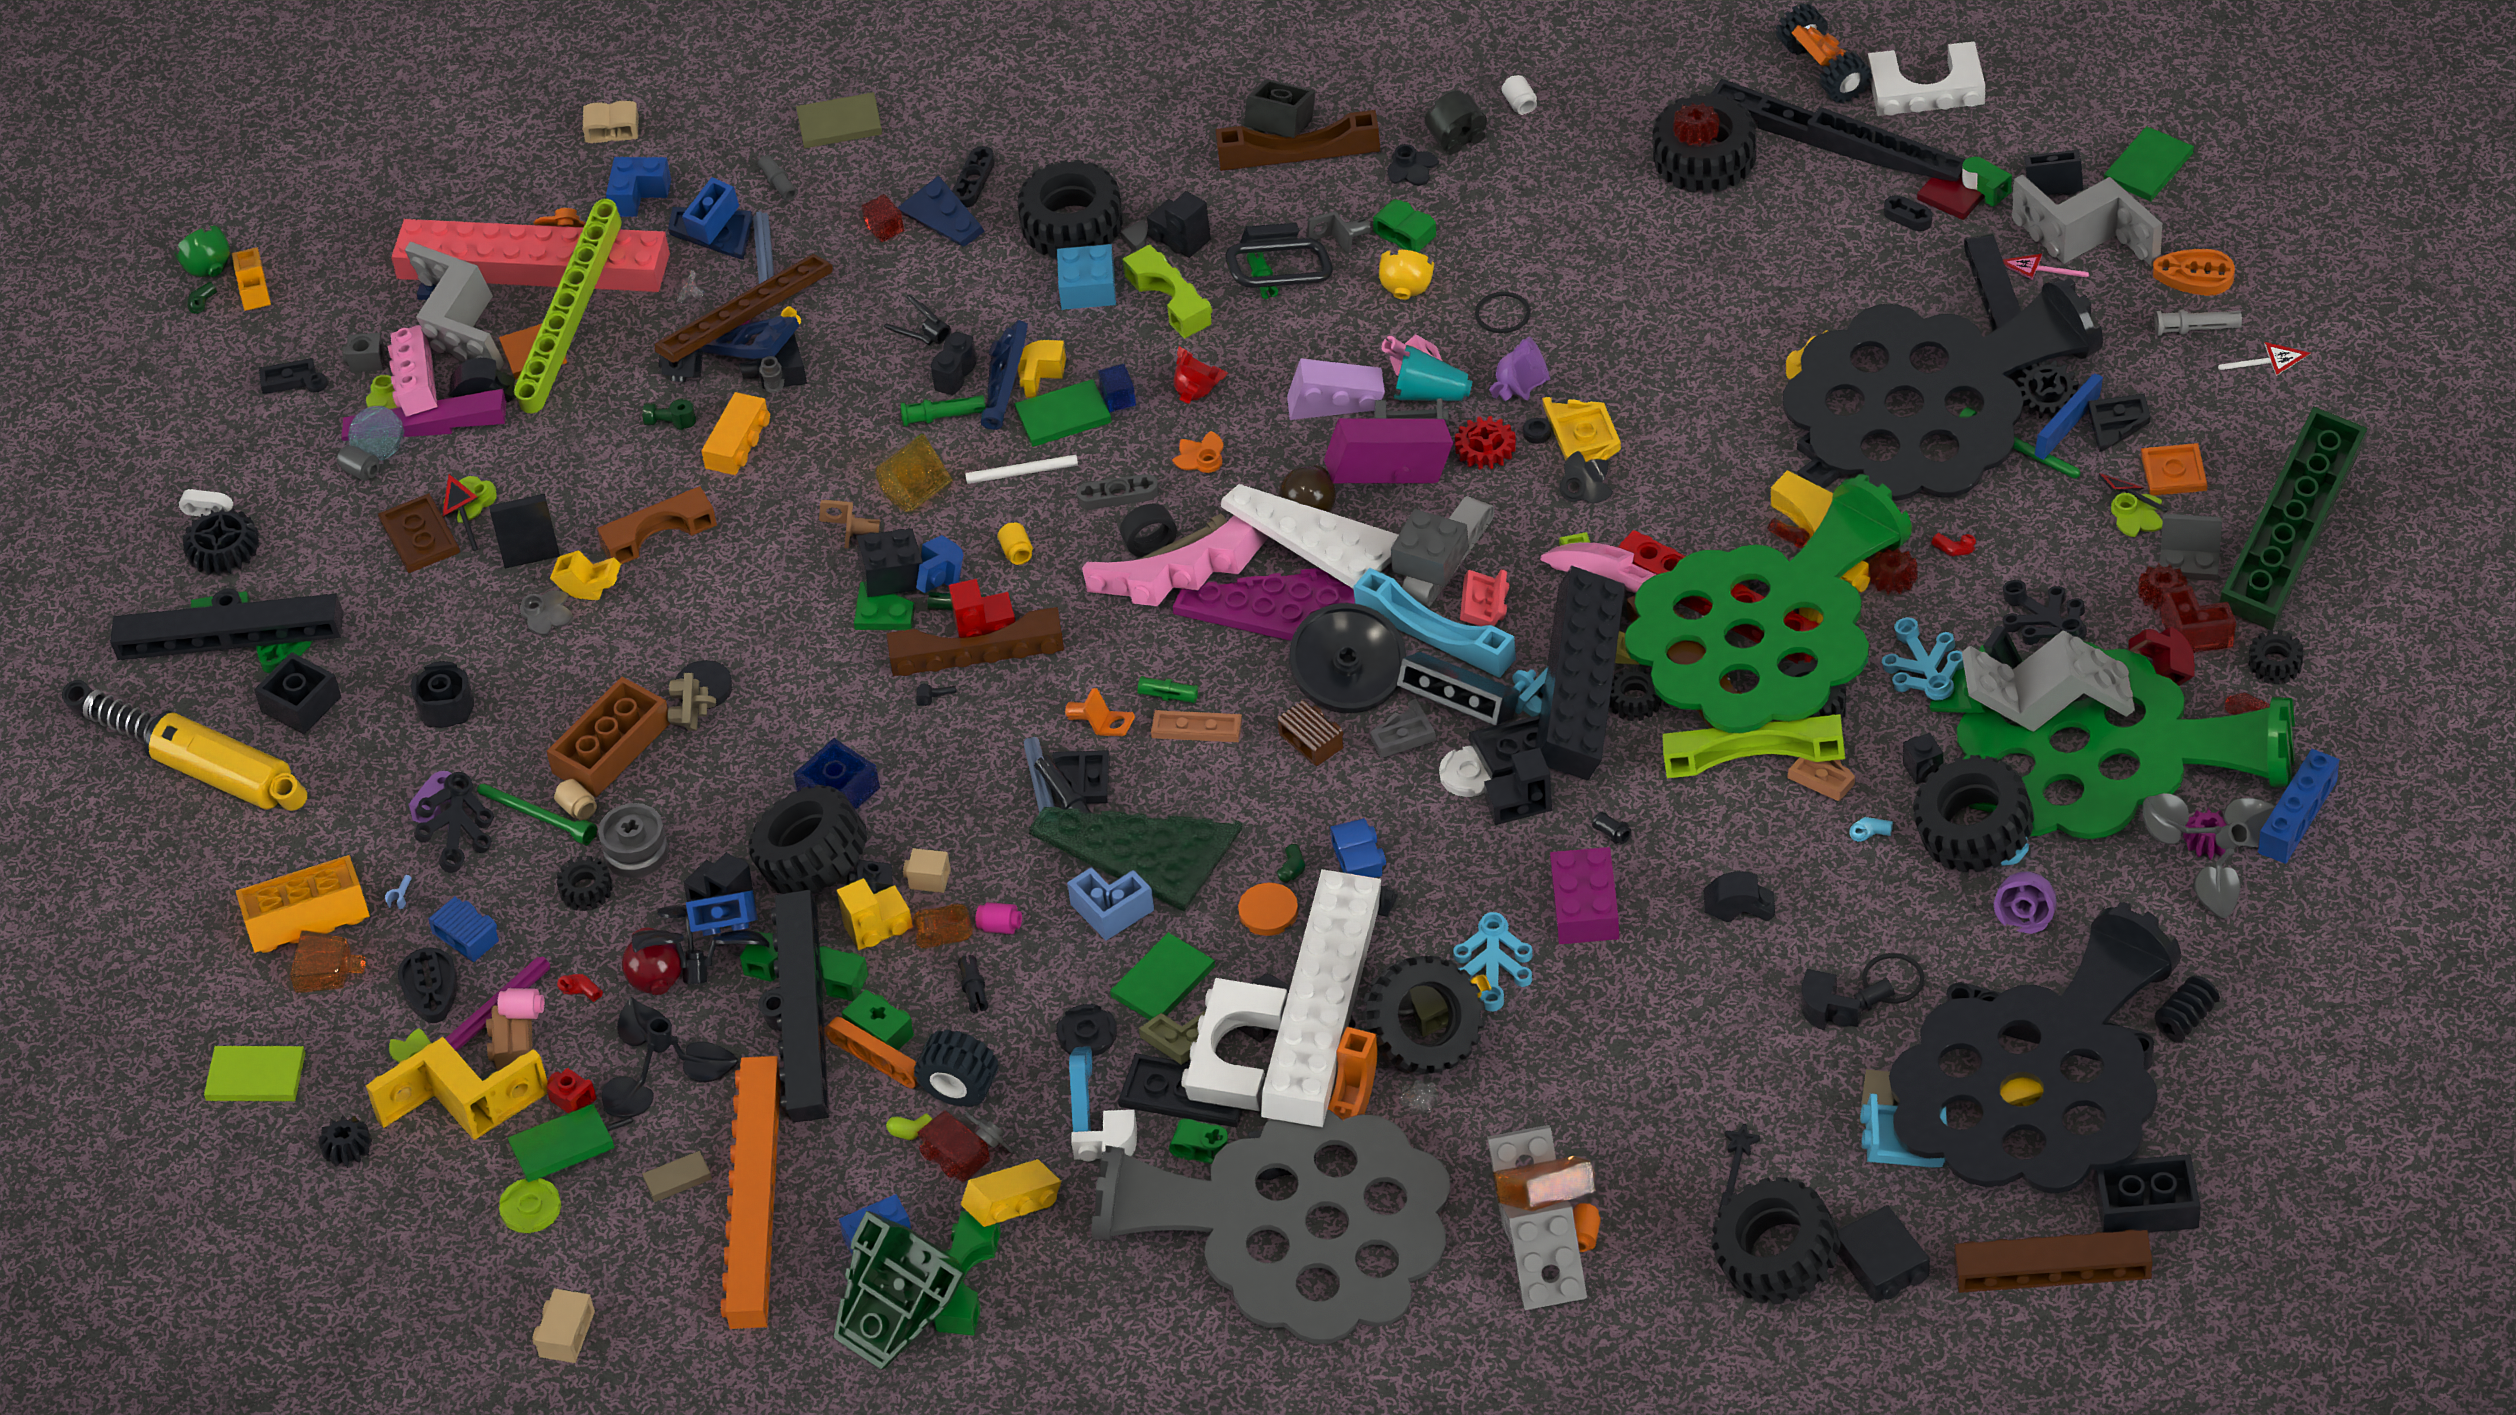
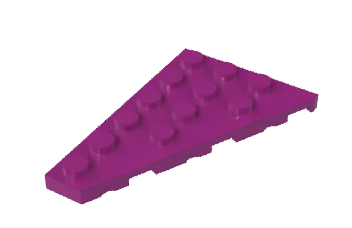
M1321 568L1301 570V574L1281 576V573H1274L1269 576L1259 575L1237 578L1236 583L1217 585V581L1203 584L1199 590L1181 588L1173 605V614L1292 641L1298 626L1311 613L1332 604H1355L1354 589Z

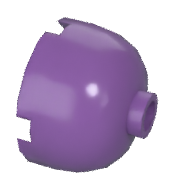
M2024 871L2015 873L2006 878L1999 886L1994 900L1995 914L2005 926L2009 924L2022 927L2017 930L2018 932L2033 934L2042 931L2053 918L2057 904L2056 892L2050 882L2040 874ZM2018 917L2030 918V920L2023 923Z

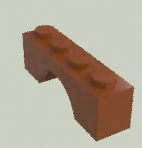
M701 486L600 526L597 528L600 545L608 559L614 557L621 564H624L639 557L642 543L653 533L666 529H676L692 536L717 526L713 506Z

